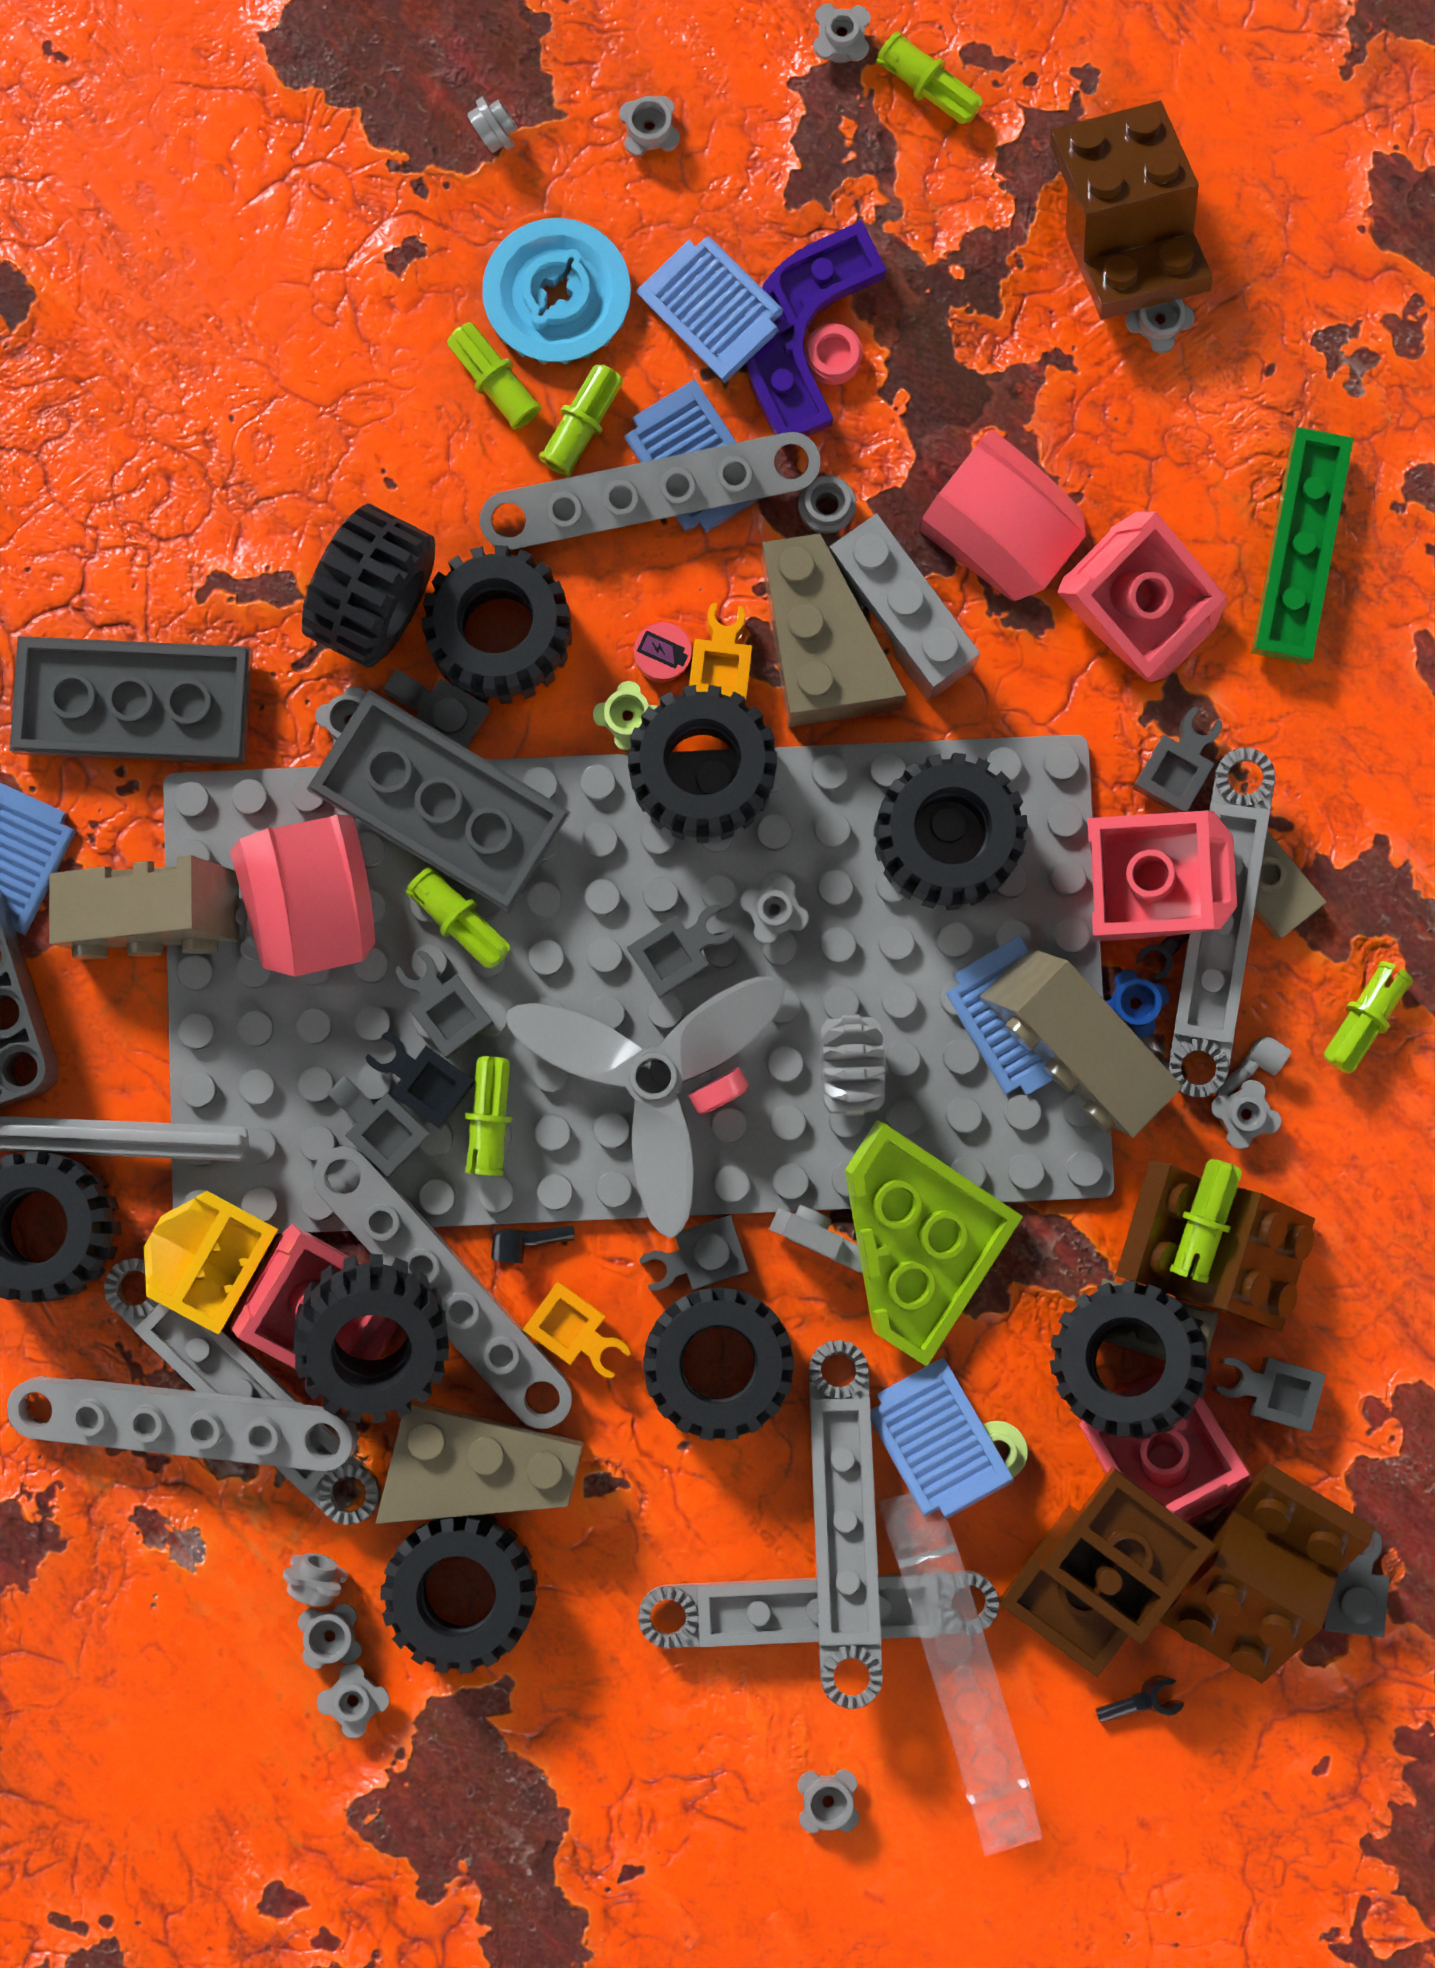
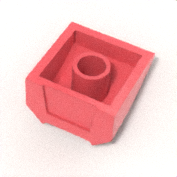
M993 429L980 439L959 469L937 494L924 514L919 527L920 533L1012 601H1017L1044 590L1086 536L1084 514L1081 509L1037 465Z
M1135 512L1111 527L1106 536L1068 574L1063 576L1057 594L1115 654L1148 682L1169 677L1215 629L1228 602L1227 596L1157 512Z
M1214 811L1087 818L1088 839L1092 855L1094 912H1092L1093 936L1096 942L1218 930L1222 928L1237 908L1233 835Z
M336 814L327 818L277 828H267L240 838L231 848L232 862L259 960L264 969L296 977L363 962L376 942L367 873L353 816Z
M291 1224L275 1240L273 1248L243 1298L238 1301L230 1328L237 1338L295 1368L296 1354H293L295 1320L298 1305L304 1303V1292L311 1282L317 1285L320 1284L321 1272L330 1265L337 1272L342 1271L343 1259L349 1256ZM364 1315L346 1323L336 1334L335 1340L346 1353L355 1358L378 1360L399 1324L385 1316Z
M1154 1370L1113 1393L1126 1397L1142 1395L1158 1383L1164 1370ZM1198 1398L1192 1407L1195 1411L1187 1419L1182 1418L1174 1424L1176 1428L1164 1434L1162 1432L1152 1434L1151 1438L1117 1437L1092 1427L1084 1420L1080 1422L1079 1425L1105 1475L1113 1466L1189 1524L1228 1505L1249 1484V1473L1203 1398Z

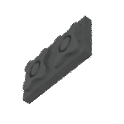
M18 636L9 751L15 755L246 765L253 651L250 647Z
M368 690L307 787V790L344 814L353 816L354 820L507 913L511 912L571 815L569 810L371 690Z

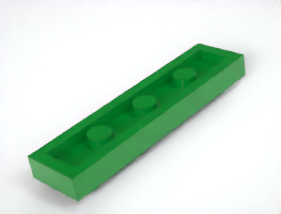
M1297 427L1292 433L1252 645V654L1306 665L1313 660L1354 438Z

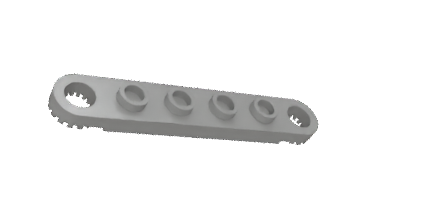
M785 432L507 490L491 496L485 502L480 512V527L483 535L492 545L508 546L509 550L793 492L807 487L814 481L820 469V454L815 443L807 436L797 432ZM787 444H796L802 447L808 457L806 471L794 479H787L781 476L776 471L774 465L777 451ZM504 503H513L519 506L525 514V527L517 536L506 537L500 534L494 527L493 515L496 509Z
M1238 748L1229 752L1220 761L1215 775L1210 811L1216 813L1233 835L1237 908L1221 929L1190 933L1169 1061V1072L1183 1086L1180 1091L1193 1097H1206L1217 1092L1226 1081L1229 1071L1275 785V769L1272 762L1263 752L1253 748ZM1247 761L1256 764L1261 769L1263 781L1257 791L1243 795L1236 793L1230 787L1228 773L1235 764ZM1202 1050L1207 1052L1216 1062L1214 1078L1204 1085L1191 1084L1182 1074V1061L1192 1051Z
M339 1146L324 1153L317 1161L313 1170V1184L323 1201L371 1254H383L384 1265L392 1266L395 1257L408 1262V1273L411 1275L419 1269L428 1277L429 1289L436 1287L442 1298V1307L446 1313L448 1340L522 1422L538 1429L551 1428L559 1424L570 1410L573 1398L572 1389L565 1375L545 1355L546 1353L523 1331L520 1324L389 1178L358 1148ZM346 1159L358 1167L361 1178L358 1187L354 1191L341 1193L331 1187L327 1173L330 1166L336 1160ZM545 1381L551 1383L558 1390L560 1402L553 1411L541 1414L537 1411L534 1412L528 1406L526 1390L535 1382Z
M144 1258L126 1259L112 1267L113 1269L106 1276L107 1279L104 1284L105 1298L110 1304L109 1306L197 1392L300 1402L224 1328L217 1335L150 1298L137 1306L128 1303L122 1296L121 1283L124 1277L132 1271L136 1270L145 1273ZM323 1423L316 1424L311 1432L313 1434L311 1441L315 1442L314 1447H318L320 1453L322 1451L326 1452L325 1454H335L338 1452L340 1439ZM354 1453L340 1467L330 1471L275 1466L293 1485L312 1500L327 1517L336 1523L344 1525L360 1523L376 1510L380 1502L381 1487L377 1476ZM346 1476L361 1480L367 1492L366 1501L362 1507L354 1511L342 1509L336 1503L333 1495L337 1481Z
M837 1340L826 1342L817 1348L810 1360L808 1370L820 1680L823 1692L833 1704L843 1709L854 1710L871 1703L878 1695L882 1685L880 1604L869 1368L866 1357L860 1348H857L851 1342ZM836 1355L848 1358L853 1363L856 1371L853 1381L841 1388L837 1386L832 1387L831 1384H827L826 1380L822 1378L821 1366L824 1361ZM847 1659L860 1661L865 1665L869 1673V1684L866 1690L855 1696L840 1692L835 1686L833 1679L834 1670L837 1665Z
M46 1375L33 1377L19 1384L11 1392L7 1402V1414L10 1423L17 1432L30 1439L316 1471H330L340 1467L352 1456L357 1448V1440L359 1439V1435L356 1432L357 1425L355 1422L348 1421L347 1414L342 1412L343 1409L340 1408L333 1415L324 1410L322 1406L304 1405L300 1402L76 1378L71 1380L46 1377ZM32 1392L41 1393L50 1401L52 1415L48 1422L41 1423L40 1420L35 1421L33 1415L29 1416L31 1412L26 1410V1407L29 1406L26 1401L29 1400V1395ZM316 1424H328L337 1431L340 1438L338 1452L335 1454H325L326 1452L322 1451L320 1453L318 1451L319 1448L314 1447L315 1442L311 1441L313 1437L311 1432Z
M964 1570L878 1574L881 1639L954 1634L971 1635L972 1633L982 1632V1630L991 1626V1623L998 1615L999 1600L997 1591L992 1583L980 1573ZM816 1577L660 1585L649 1591L640 1604L638 1613L640 1630L645 1638L655 1646L668 1649L676 1647L819 1642ZM965 1585L981 1589L985 1597L982 1612L971 1619H963L956 1616L951 1607V1598L954 1592L959 1587H964ZM664 1599H672L679 1602L685 1609V1623L679 1630L673 1633L659 1631L651 1621V1611L654 1605Z

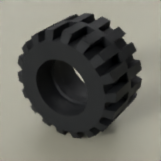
M372 504L362 505L337 530L315 569L303 604L302 633L306 637L367 668L376 665L397 644L423 597L435 560L434 536Z
M495 545V554L485 555L483 546L470 549L472 559L463 562L459 555L448 562L451 571L446 576L438 571L431 581L435 590L433 594H425L423 607L426 617L421 618L422 630L427 640L426 644L445 679L449 678L452 684L462 691L473 693L474 697L479 701L488 703L490 697H497L500 704L513 703L512 696L522 693L526 700L537 695L535 687L543 683L548 687L556 679L555 669L558 666L563 668L568 659L567 646L572 645V629L564 590L560 582H556L553 579L552 570L543 562L539 565L535 564L532 554L520 549L518 555L514 556L510 555L508 546ZM493 599L514 600L525 606L532 616V626L526 638L515 648L502 653L480 651L472 647L464 635L465 625L471 613L481 604Z
M696 685L683 687L682 695L673 697L671 691L659 698L660 705L657 708L652 709L649 706L641 715L642 723L639 728L634 727L630 738L631 749L628 752V768L636 801L642 812L646 811L651 817V822L660 830L665 827L672 831V837L683 841L685 836L695 837L696 843H709V838L720 836L721 840L733 837L735 830L743 827L745 830L754 823L757 813L759 811L763 812L769 802V796L774 787L777 767V751L774 749V736L771 728L765 727L763 714L756 706L750 709L745 705V697L736 692H733L731 697L723 695L719 686L709 685L708 692H696ZM696 735H709L721 739L733 749L737 756L738 769L734 780L723 790L710 795H695L680 789L671 780L667 769L669 754L677 744Z
M953 753L950 759H942L941 754L928 756L925 763L918 766L915 762L906 768L903 775L899 779H895L888 788L878 811L874 827V837H876L875 853L877 861H882L885 867L883 874L890 883L895 881L901 887L899 893L910 900L914 896L923 901L921 906L932 909L936 905H944L946 910H957L964 904L970 903L973 906L982 902L989 894H994L1018 865L1017 862L1024 852L1027 841L1023 840L1024 832L1028 828L1027 815H1021L1020 811L1023 800L1018 791L1012 793L1007 787L1010 779L1002 771L997 776L988 770L990 763L981 758H978L976 764L965 761L966 754ZM947 801L961 804L972 811L983 829L984 842L979 853L972 860L961 864H947L930 857L920 846L915 834L917 817L925 807L933 803Z
M26 1151V1154L23 1155L10 1154L1 1157L0 1297L6 1300L17 1299L20 1302H48L62 1300L65 1296L77 1295L88 1289L86 1284L89 1281L99 1280L107 1271L102 1267L105 1260L114 1259L118 1247L111 1245L113 1234L121 1235V1222L114 1221L113 1211L119 1209L116 1197L108 1196L105 1191L109 1185L102 1176L94 1175L90 1172L92 1167L82 1161L72 1160L69 1156L40 1151ZM43 1191L52 1194L64 1208L67 1217V1234L62 1247L52 1258L46 1262L34 1263L23 1257L17 1250L11 1235V1223L19 1204L29 1195Z
M370 1254V1263L358 1264L356 1255L343 1259V1270L337 1272L332 1265L321 1272L320 1284L317 1285L313 1282L309 1284L304 1292V1303L298 1305L296 1313L293 1354H296L295 1368L298 1378H305V1391L313 1400L323 1395L324 1410L335 1415L341 1407L347 1410L348 1421L360 1423L361 1414H373V1423L387 1422L386 1412L396 1410L399 1418L412 1412L411 1400L414 1398L423 1404L432 1395L431 1382L440 1384L445 1374L444 1361L448 1360L449 1356L446 1313L443 1310L442 1298L437 1288L429 1289L428 1277L419 1269L411 1275L408 1273V1262L395 1257L392 1266L384 1265L383 1254ZM364 1315H380L397 1322L408 1334L405 1342L396 1352L378 1360H362L349 1355L338 1345L335 1336L346 1323Z
M1123 1281V1285L1117 1286L1106 1283L1097 1286L1098 1292L1090 1296L1086 1293L1082 1294L1075 1300L1078 1305L1071 1313L1065 1311L1058 1321L1062 1324L1059 1335L1053 1334L1050 1346L1055 1350V1358L1050 1360L1051 1374L1057 1378L1059 1385L1056 1386L1060 1397L1067 1401L1071 1407L1070 1410L1079 1419L1113 1436L1122 1438L1135 1437L1137 1439L1151 1438L1152 1434L1159 1432L1164 1434L1176 1428L1174 1424L1182 1418L1187 1419L1195 1411L1192 1407L1198 1398H1203L1207 1388L1204 1385L1206 1374H1210V1360L1207 1358L1206 1351L1208 1345L1204 1334L1197 1325V1321L1174 1297L1169 1296L1162 1289L1150 1284L1147 1287L1139 1285L1136 1281ZM1127 1325H1139L1154 1332L1161 1340L1166 1352L1165 1369L1158 1383L1148 1392L1135 1397L1121 1396L1110 1391L1099 1379L1096 1369V1357L1103 1340L1114 1330Z
M724 1287L697 1290L685 1295L669 1306L652 1328L646 1342L643 1358L646 1387L650 1397L653 1398L657 1405V1410L665 1419L668 1418L676 1425L677 1429L688 1434L689 1432L700 1436V1439L713 1441V1439H726V1441L738 1439L740 1435L748 1432L752 1434L762 1428L763 1424L769 1418H774L781 1409V1404L785 1397L788 1396L792 1386L791 1381L794 1370L792 1343L788 1332L778 1316L761 1300L740 1290ZM712 1327H725L738 1332L748 1341L754 1355V1371L749 1383L736 1395L724 1399L709 1398L697 1392L689 1384L683 1369V1356L689 1342L701 1331Z
M470 1515L433 1519L413 1531L399 1545L396 1553L389 1560L384 1574H387L386 1580L381 1586L380 1600H385L386 1610L382 1613L386 1626L392 1625L396 1633L392 1639L400 1649L403 1646L410 1649L414 1653L410 1659L421 1666L424 1661L435 1665L434 1671L446 1674L450 1668L460 1669V1674L474 1672L476 1667L484 1664L487 1668L498 1662L504 1653H509L526 1630L537 1601V1571L532 1568L530 1562L532 1556L527 1546H521L516 1539L518 1534L510 1527L504 1529L496 1523L498 1519L485 1515L483 1518ZM452 1556L467 1557L481 1564L490 1574L496 1589L495 1602L490 1613L480 1622L466 1626L451 1624L440 1618L431 1608L426 1595V1580L431 1569L441 1560Z

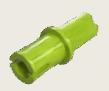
M898 31L892 34L883 45L877 56L876 63L886 68L892 74H895L914 90L913 96L918 100L924 97L960 124H968L976 116L983 103L981 96L944 69L946 64L941 58L932 59L929 55L915 47L913 43L903 37Z
M470 322L461 327L459 326L452 332V335L447 340L448 347L475 379V390L480 394H487L514 430H518L531 422L539 414L542 406L532 398L512 372L513 363L507 358L502 359L478 328Z
M595 365L572 404L570 406L564 405L560 410L564 417L544 451L538 456L544 465L558 474L566 477L571 476L574 466L592 436L601 434L602 427L600 422L623 385V378L617 372L606 365Z
M432 866L420 872L408 885V890L405 892L406 895L412 898L441 926L439 932L444 937L452 935L484 967L494 968L507 956L511 949L509 943L475 911L477 904L472 899L466 901L445 882Z
M1381 961L1356 1002L1350 1001L1347 1004L1346 1011L1348 1015L1324 1051V1059L1332 1067L1339 1071L1352 1073L1358 1067L1377 1035L1388 1031L1390 1024L1387 1019L1407 988L1413 983V978L1401 968L1391 986L1386 988L1385 985L1392 976L1396 965L1387 961Z
M482 1056L477 1060L473 1113H465V1119L470 1120L469 1149L465 1173L492 1176L504 1175V1146L507 1122L512 1123L513 1116L506 1115L510 1063L506 1058Z
M1210 1159L1206 1163L1191 1212L1184 1211L1182 1217L1188 1219L1170 1271L1187 1277L1193 1257L1197 1253L1190 1276L1193 1277V1280L1208 1283V1275L1223 1231L1230 1232L1231 1226L1226 1225V1221L1242 1175L1241 1169L1236 1165L1218 1159Z

